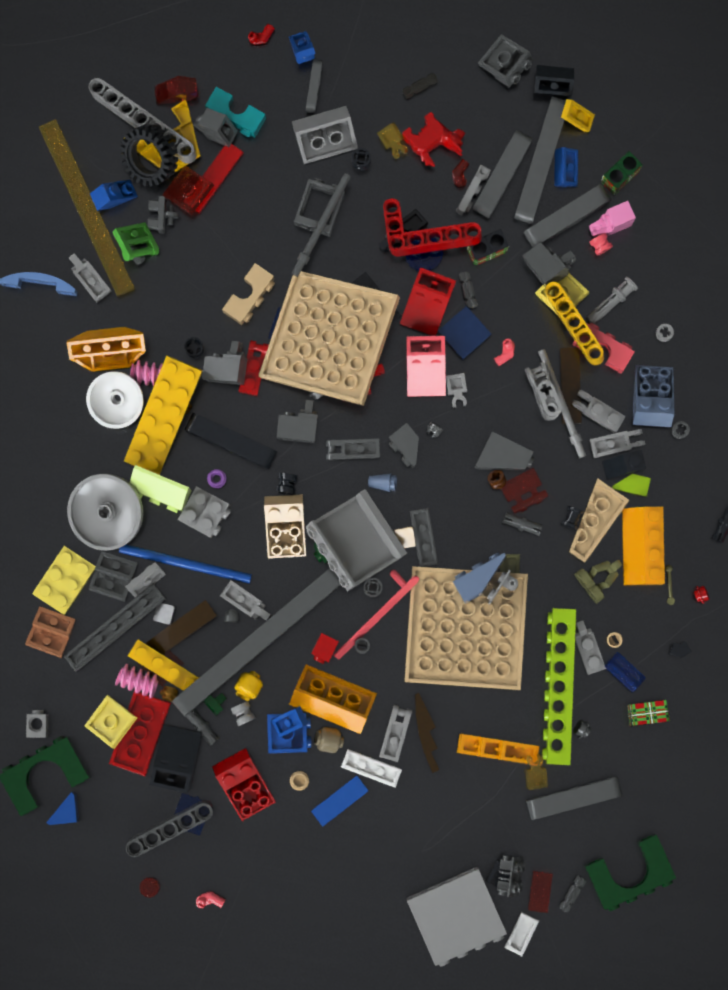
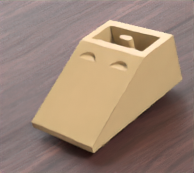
M303 494L265 496L264 511L268 558L306 556Z

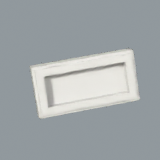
M521 912L505 944V948L523 956L539 920Z

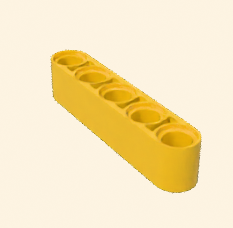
M557 282L548 283L545 293L549 303L588 362L592 365L601 364L604 360L603 348L562 286ZM557 289L559 293L556 296H551L549 294L550 291ZM564 304L569 306L567 311L559 310ZM578 320L580 323L577 327H572L569 325L570 322ZM584 335L590 337V340L586 343L580 341V338ZM593 351L601 353L598 358H592L590 354Z

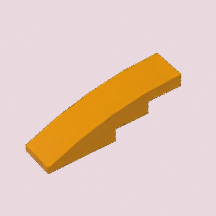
M459 734L457 753L531 765H537L539 746L466 734Z

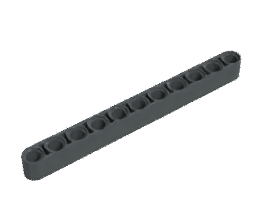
M330 568L179 694L172 703L182 715L186 716L209 695L215 692L337 589L341 584L336 573Z

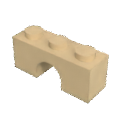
M256 263L244 278L245 282L253 288L252 294L246 299L238 298L233 294L222 309L224 314L240 325H243L244 322H249L253 316L252 311L255 306L259 307L263 302L264 298L262 296L266 291L270 292L275 285V282H273L274 276Z

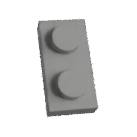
M155 562L146 567L144 572L133 578L125 587L136 598L166 574Z

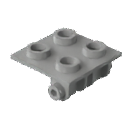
M510 570L507 573L503 572L497 583L500 585L497 590L494 588L491 590L487 597L490 600L488 605H491L502 586L510 591L517 589L518 581L509 575Z

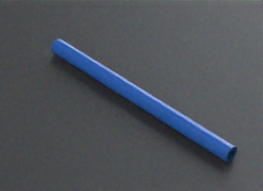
M124 545L119 548V553L250 584L252 574L131 545Z

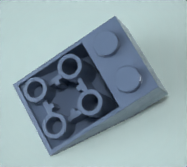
M635 365L633 425L671 427L674 418L673 367Z
M497 552L489 557V562L485 564L479 562L472 566L473 571L467 574L463 571L455 576L456 580L453 583L465 604L483 594L505 560V553L500 555Z

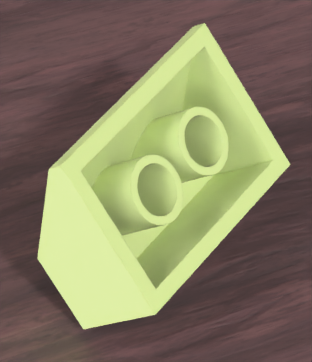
M137 465L134 466L130 484L136 489L140 498L144 495L150 498L149 502L158 506L160 503L167 505L166 509L175 513L178 510L183 511L191 494L189 487Z

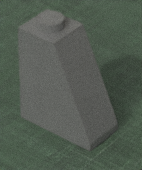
M492 432L475 468L481 470L524 471L526 467H531L535 459L532 457L534 451Z

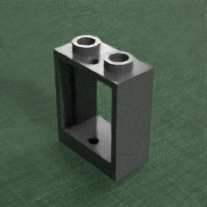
M309 179L294 220L295 226L314 231L319 221L303 216L312 189L333 195L338 185L332 184L329 186L324 184L325 182L321 179ZM343 191L338 200L329 225H325L321 233L322 235L331 237L345 191Z

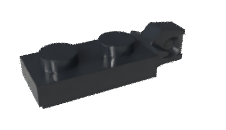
M414 209L403 218L404 232L422 230L428 225L427 220L417 209ZM394 225L390 229L397 230L400 226ZM387 233L384 235L385 240L379 243L380 249L384 253L390 250ZM395 243V244L393 245V247H394V248H398V247H400L402 244H401V243Z

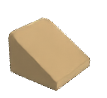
M413 527L394 530V534L404 548L416 546Z

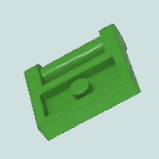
M146 222L115 228L112 232L122 250V256L125 261L133 260L135 257L149 254L153 256L159 253V247ZM146 243L148 246L136 250H132L130 247Z

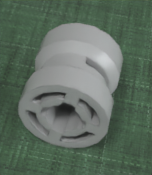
M248 701L231 708L232 713L236 715L238 726L256 719L254 713L249 709L250 704Z

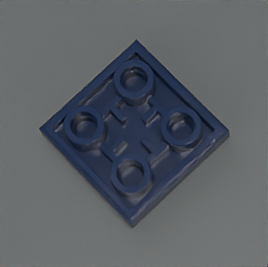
M467 306L438 330V333L441 336H445V341L463 360L492 335Z

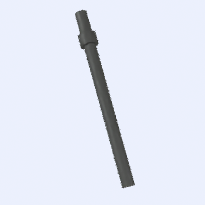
M344 173L307 245L297 257L298 262L291 273L292 275L298 277L304 265H307L310 259L309 255L350 180V175Z

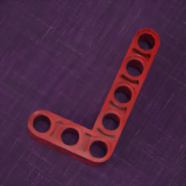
M390 198L383 204L388 245L391 254L396 257L477 245L482 240L481 227L475 222L404 232L399 201ZM392 207L397 208L395 212L388 211ZM393 225L400 226L397 230L390 229ZM472 231H476L478 233L476 236L468 235ZM452 234L459 235L457 239L449 238ZM433 237L440 238L437 242L431 241ZM414 240L421 241L418 245L412 244ZM395 243L402 244L399 248L393 247Z

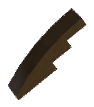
M205 600L145 644L164 655L202 628L206 623L217 617L207 600Z
M417 693L415 694V715L418 734L424 755L432 773L440 769L431 752L438 748L429 731L436 728L420 694Z

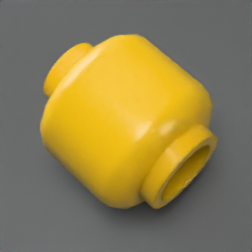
M254 671L249 673L243 672L234 686L237 691L236 695L246 701L255 699L263 687V683L259 679L260 675Z

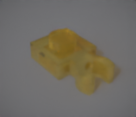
M394 122L377 132L386 149L392 148L394 158L400 157L398 149H401L403 154L408 152L407 147L400 143L404 138Z
M537 754V761L533 763L532 757L527 756V763L531 767V769L525 770L527 789L534 790L548 787L546 768L541 767L543 757Z

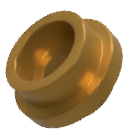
M164 686L163 690H160L162 699L172 702L178 696V690L170 686Z

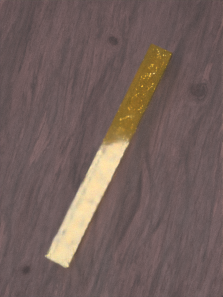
M55 119L39 126L117 297L134 290L132 281L105 223L94 205L90 191L57 120Z

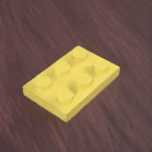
M63 546L32 594L65 615L95 571L96 566L66 546Z

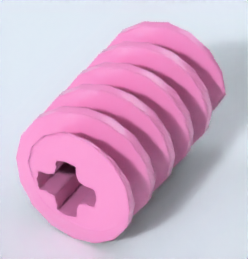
M138 360L136 365L132 363L130 376L134 380L137 379L139 385L143 380L146 386L152 381V386L154 387L163 364L161 363L159 368H156V364L153 362L151 367H149L148 361H145L144 365L141 366V362Z
M127 663L121 668L115 685L121 682V688H125L128 684L129 691H132L135 687V693H139L142 690L143 696L149 693L151 699L158 686L157 674L150 678L149 671L145 675H143V669L136 673L135 666L128 670Z

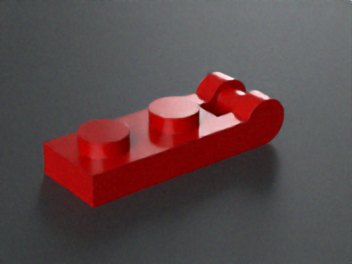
M250 341L244 385L239 387L240 393L258 396L262 380L259 377V373L269 344L264 343L262 345L257 344L256 341ZM254 352H261V357L254 356Z

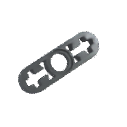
M313 59L306 104L307 113H316L323 60Z

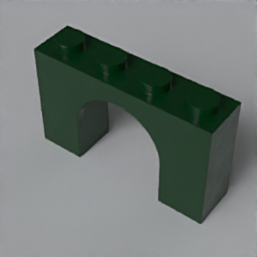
M62 735L53 740L54 744L47 748L44 745L35 750L36 755L32 757L26 755L18 760L20 764L14 767L11 764L2 769L3 773L0 774V780L20 817L40 807L29 785L30 772L39 762L51 761L60 766L71 787H75L91 778L69 737L64 738Z
M656 834L637 841L646 861L647 870L643 880L635 886L623 887L616 884L602 857L584 865L604 910L613 911L620 907V903L625 901L631 903L638 899V895L642 893L644 895L655 892L656 887L660 885L662 887L669 886L673 883L672 880L676 879Z

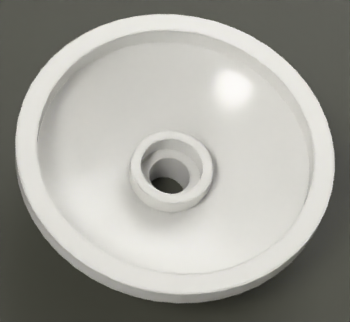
M111 371L101 374L91 383L87 391L86 402L91 416L99 424L108 428L119 429L129 426L140 416L144 405V397L139 384L131 376L122 372ZM115 395H119L121 400L117 401Z

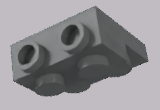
M501 34L478 64L493 74L495 79L510 88L512 84L519 82L520 74L524 69L528 70L532 66L533 58L530 51Z

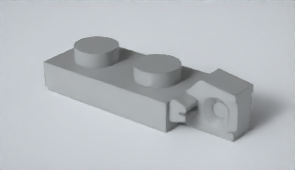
M483 165L479 166L456 209V213L462 216L465 211L469 212L473 205L471 199L473 195H478L482 188L479 184L481 181L488 179L490 169Z
M75 253L69 257L70 261L74 264V267L71 268L73 274L96 303L112 292L85 258L80 261Z
M231 580L220 595L251 618L257 619L260 616L267 621L271 617V614L263 610L266 605L261 600Z
M583 620L576 622L578 633H575V642L587 675L606 669L591 628L586 629Z

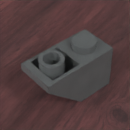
M405 423L389 437L391 442L388 444L394 452H400L403 456L401 460L407 467L411 466L414 468L417 462L419 437L408 423Z

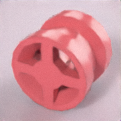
M606 233L597 236L589 242L595 248L597 256L613 247L612 243L608 242Z

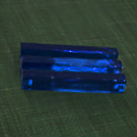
M619 652L615 653L604 666L632 693L646 679Z

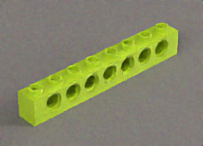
M553 608L551 613L548 612L547 619L548 624H551V632H547V643H550V651L546 652V663H549V670H546L545 682H549L548 690H545L544 697L545 701H548V709H544V721H547V729H543V740H546V748L542 750V760H546L545 764L570 765L576 609ZM558 623H563L566 626L564 634H559L556 631ZM558 642H562L565 645L563 653H558L555 649ZM558 661L562 662L565 666L564 671L561 673L555 670V664ZM556 681H561L564 684V689L561 692H557L554 689ZM557 700L563 703V709L559 712L553 708V703ZM555 720H560L563 724L562 729L559 731H555L552 727ZM555 739H559L562 743V747L559 750L552 748V742Z

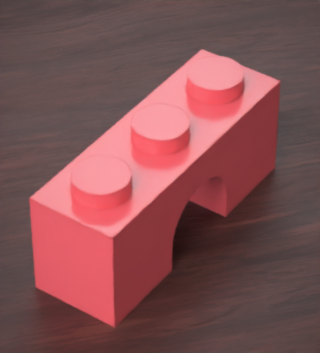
M593 323L587 324L599 344L606 347L609 352L605 365L621 374L635 352L631 350L632 346L625 342L621 344L615 340V336L608 332L604 334ZM587 335L580 338V341L583 343L590 340V337ZM574 341L572 345L576 348H579L576 342Z

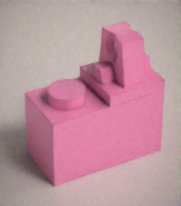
M626 201L607 209L606 213L601 215L598 221L589 225V229L593 237L604 233L609 236L632 226L636 217L629 202Z

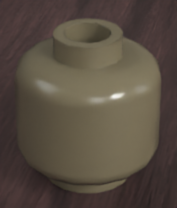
M324 726L316 731L314 745L317 746L319 751L336 753L339 748L343 747L344 737L341 736L339 729Z

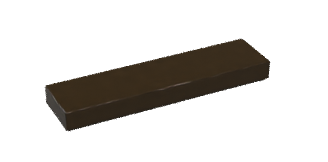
M560 348L561 391L574 424H581V411L572 405L574 400L581 402V397L578 395L579 390H581L579 348ZM562 415V424H566Z

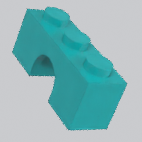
M215 87L205 108L226 115L232 124L240 129V133L246 137L251 135L255 138L266 120V114L251 105H248L245 112L234 114L230 111V106L234 101L233 95Z

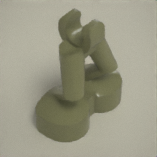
M616 560L612 564L609 561H605L593 566L589 573L581 568L574 576L597 604L604 599L602 589L609 588L619 574L616 570L622 566L620 560ZM606 570L609 575L605 582L595 584L593 581L595 575Z

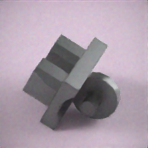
M165 196L149 200V211L158 212V218L148 217V229L158 230L159 234H165L166 218L167 225H173V219L179 218V213L174 212V206L172 205L168 206V212H166Z

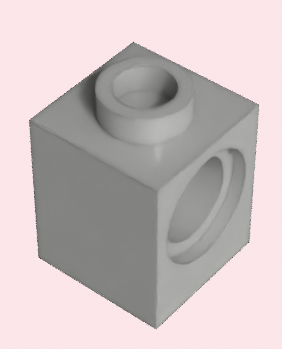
M32 710V714H27L26 738L49 737V714H44V710ZM36 718L42 721L40 729H35L33 726V721Z

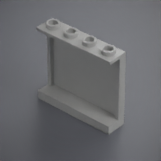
M366 489L315 521L312 520L306 526L309 537L315 541L319 552L325 556L330 569L336 573L339 583L347 592L407 554Z
M478 867L406 898L435 966H444L451 962L450 959L454 957L462 958L468 955V951L474 948L475 950H480L486 947V943L492 940L493 942H498L507 934Z

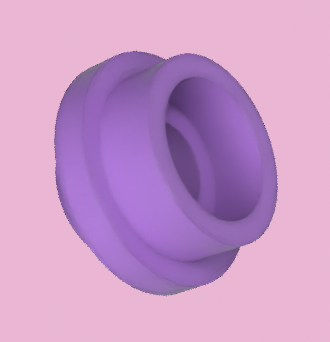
M220 469L212 470L207 477L209 485L213 488L223 487L227 480L225 473ZM215 476H220L221 478L219 482H214L213 479Z

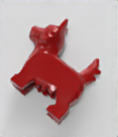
M432 112L424 116L426 125L424 128H421V132L418 135L412 134L410 127L402 132L404 141L411 146L414 153L421 157V161L425 162V166H435V163L429 156V152L439 145H443L462 156L461 147L465 132L461 129L450 131L434 117Z

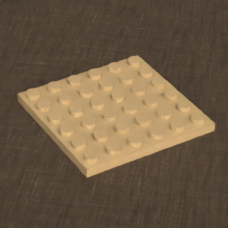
M302 271L298 277L293 275L259 377L364 406L400 297L396 294Z
M412 566V577L418 576L419 581L411 589L405 682L521 690L528 574L510 573L509 575L518 581L517 589L510 591L502 586L491 605H488L490 600L487 597L493 588L497 590L500 585L497 583L498 579L503 573L496 572L483 594L465 604L453 581L456 580L455 576L465 571L467 574L473 570Z

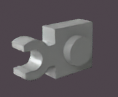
M465 374L445 376L448 396L454 395L452 400L453 408H456L457 400H462L463 406H466V398L462 396V393H467Z

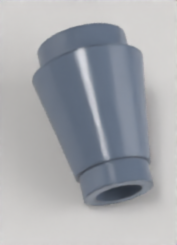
M392 473L369 476L368 486L391 492V490L395 491L397 476L392 475Z

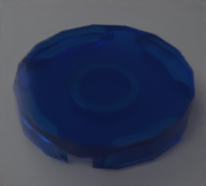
M434 237L431 239L432 242H437V241H438V240H437L436 238H434ZM414 240L412 244L418 245L421 241ZM443 250L407 255L406 261L417 272H419L420 267L433 271L442 261Z

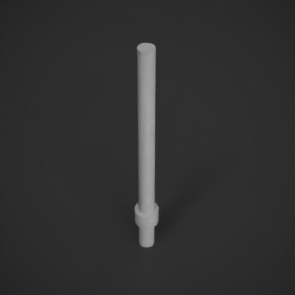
M546 350L538 351L539 356L548 370L550 381L554 385L561 403V413L571 436L569 437L571 444L575 446L579 458L585 457L586 453L581 443L583 440L580 433H577Z

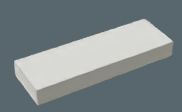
M350 749L347 750L341 766L344 769L395 788L402 771L400 768Z

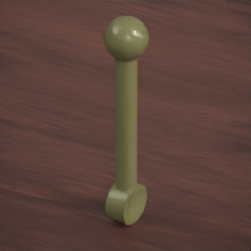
M667 565L665 567L668 576L669 598L667 599V603L669 605H673L675 603V599L673 598L671 578V571L673 570V567L671 565Z

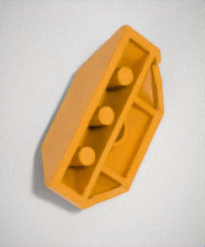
M127 327L89 330L67 340L69 360L75 361L90 371L130 368L132 363L134 364L146 352L143 332Z

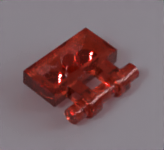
M534 468L508 480L506 485L501 488L507 502L515 499L517 504L511 507L514 514L519 511L524 512L527 510V507L535 503L539 504L548 497L546 490L539 493L536 490L542 483ZM531 492L532 497L523 501L521 496Z

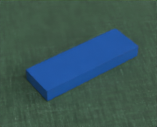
M355 776L311 810V812L323 827L369 790L360 778Z

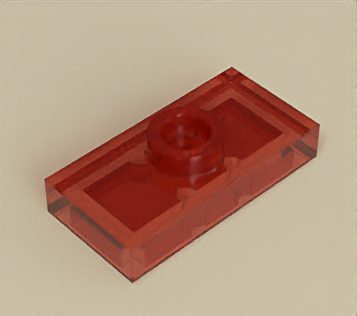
M533 871L528 905L529 911L548 913L553 874Z

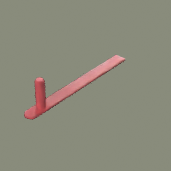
M391 570L390 576L401 589L334 654V657L340 660L355 645L357 639L362 638L418 583V576H414L406 582L396 570Z

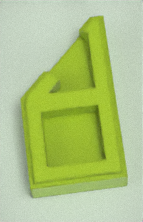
M631 474L613 485L612 488L617 491L647 497L651 478Z

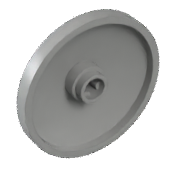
M108 473L96 474L81 481L72 491L67 506L68 521L74 534L85 545L97 550H114L129 543L139 532L143 521V505L136 489L124 478Z

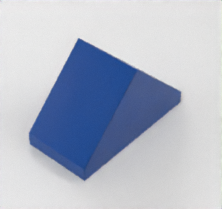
M74 791L68 795L46 822L47 824L79 822L77 794Z

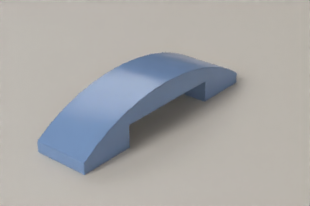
M22 272L0 278V284L5 287L21 289L22 281L54 285L58 294L77 296L78 293L67 282L43 273Z

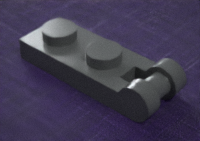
M379 438L326 441V447H328L326 460L380 458ZM337 446H341V453H336Z

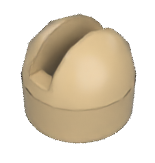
M612 632L607 637V643L612 648L619 647L623 642V637L618 632ZM613 635L616 636L619 642L618 644L615 643V640L612 637Z

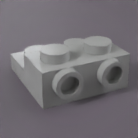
M196 486L178 520L212 539L213 535L217 536L220 532L222 519L226 520L231 512V509H229L230 504Z

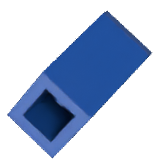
M130 179L104 183L90 193L97 211L111 209L138 197Z

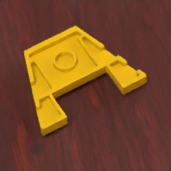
M184 100L171 108L180 122V125L173 130L193 144L197 159L201 155L188 103ZM171 139V140L169 141V143H171V142H173V141H174V143H175V142H176V139ZM140 140L137 144V152L157 168H160L161 156L157 147L153 143L147 145L145 140ZM185 150L183 155L189 154L191 150ZM178 159V162L175 163L178 166L174 171L180 170L188 165V163Z

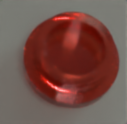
M146 878L140 884V892L145 897H154L159 891V883L153 878Z

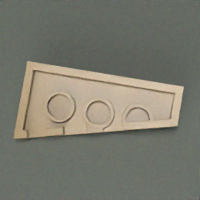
M597 478L569 553L586 563L625 508L629 499Z

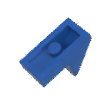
M307 31L289 36L298 64L315 59L314 54L316 53Z
M300 706L271 720L279 738L308 724Z

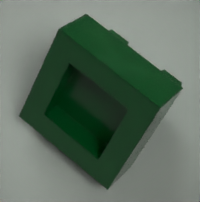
M222 693L215 699L209 695L204 700V704L217 716L223 710L220 705L227 698Z

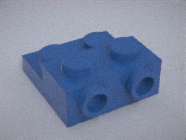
M306 713L304 715L308 722L307 725L280 738L271 720L283 714H267L268 753L308 752V748H311V736H307V728H311V719L307 717Z

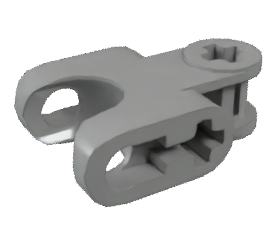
M541 362L539 367L531 370L529 367L525 368L527 378L533 388L535 399L543 418L547 421L556 419L561 413L562 407L544 362ZM541 390L548 391L547 395L545 392L541 393ZM548 406H553L555 412L549 411Z

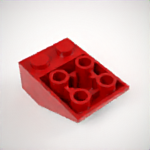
M420 267L400 324L427 335L436 336L456 280Z
M246 748L212 766L217 780L242 821L276 803Z

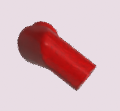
M267 24L260 33L250 32L248 39L254 45L266 43L275 28Z

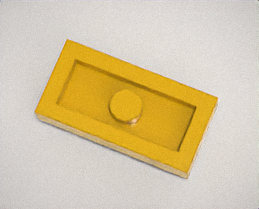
M566 99L561 118L583 132H590L595 114L574 100Z

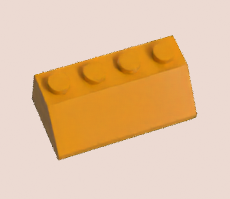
M663 507L624 508L622 510L623 585L665 584Z
M306 664L294 689L289 705L296 708L300 706L305 712L361 734L377 693Z

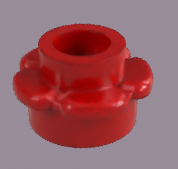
M697 586V590L694 591L695 597L698 602L701 601L704 604L705 601L710 600L705 586Z

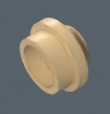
M296 771L290 777V785L295 790H304L309 784V777L303 771Z

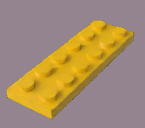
M166 356L124 462L134 466L137 465L158 475L161 474L203 370L171 356Z

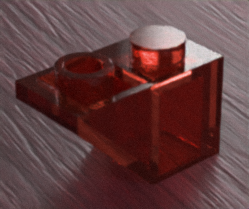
M176 76L156 85V104L179 103L198 97L196 78Z

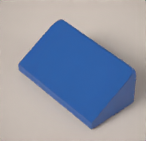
M561 147L555 150L554 186L578 187L577 149Z

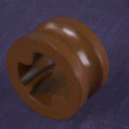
M494 470L488 475V481L493 489H500L506 485L507 479L503 471Z

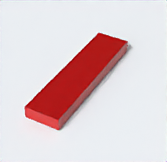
M233 144L230 147L224 146L184 203L200 214L244 154L243 151Z

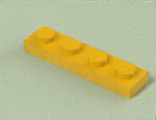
M139 639L127 655L183 691L199 678Z

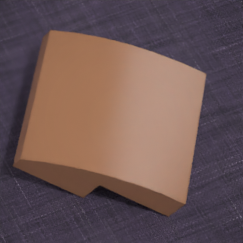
M39 606L25 645L62 658L76 619Z

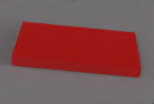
M134 690L128 711L134 714L137 719L113 750L109 764L146 776L171 702L156 697L151 699L149 695L143 696L142 692L135 693Z

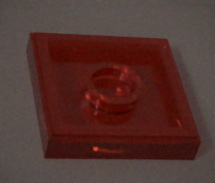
M184 166L163 193V196L192 215L214 187V184L189 167Z

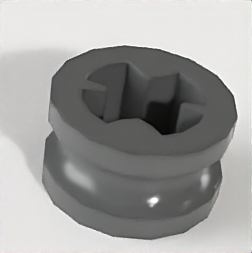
M684 421L676 422L671 429L672 435L677 439L685 438L690 431L689 425ZM677 425H681V428L684 426L685 431L683 435L676 433Z

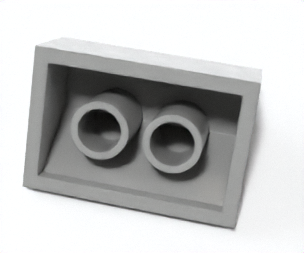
M346 106L292 121L304 164L358 149L351 117Z

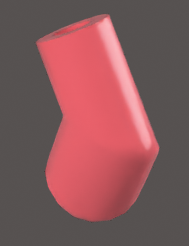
M509 338L503 341L502 354L494 358L498 366L514 356L515 344Z
M209 891L197 897L196 905L199 908H204L206 905L213 903L221 908L226 899Z

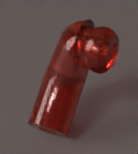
M464 159L452 171L453 182L457 187H463L467 182L464 171L470 164Z

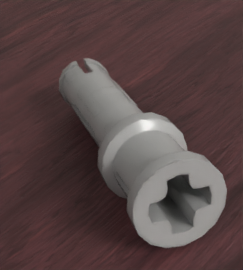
M626 276L624 278L625 281L617 288L614 287L612 294L586 316L588 321L596 325L619 302H624L632 291L638 289L636 284Z

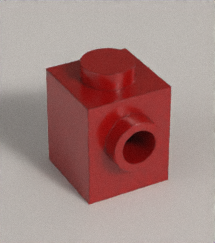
M321 633L311 653L314 655L313 659L322 664L325 661L329 663L339 641Z

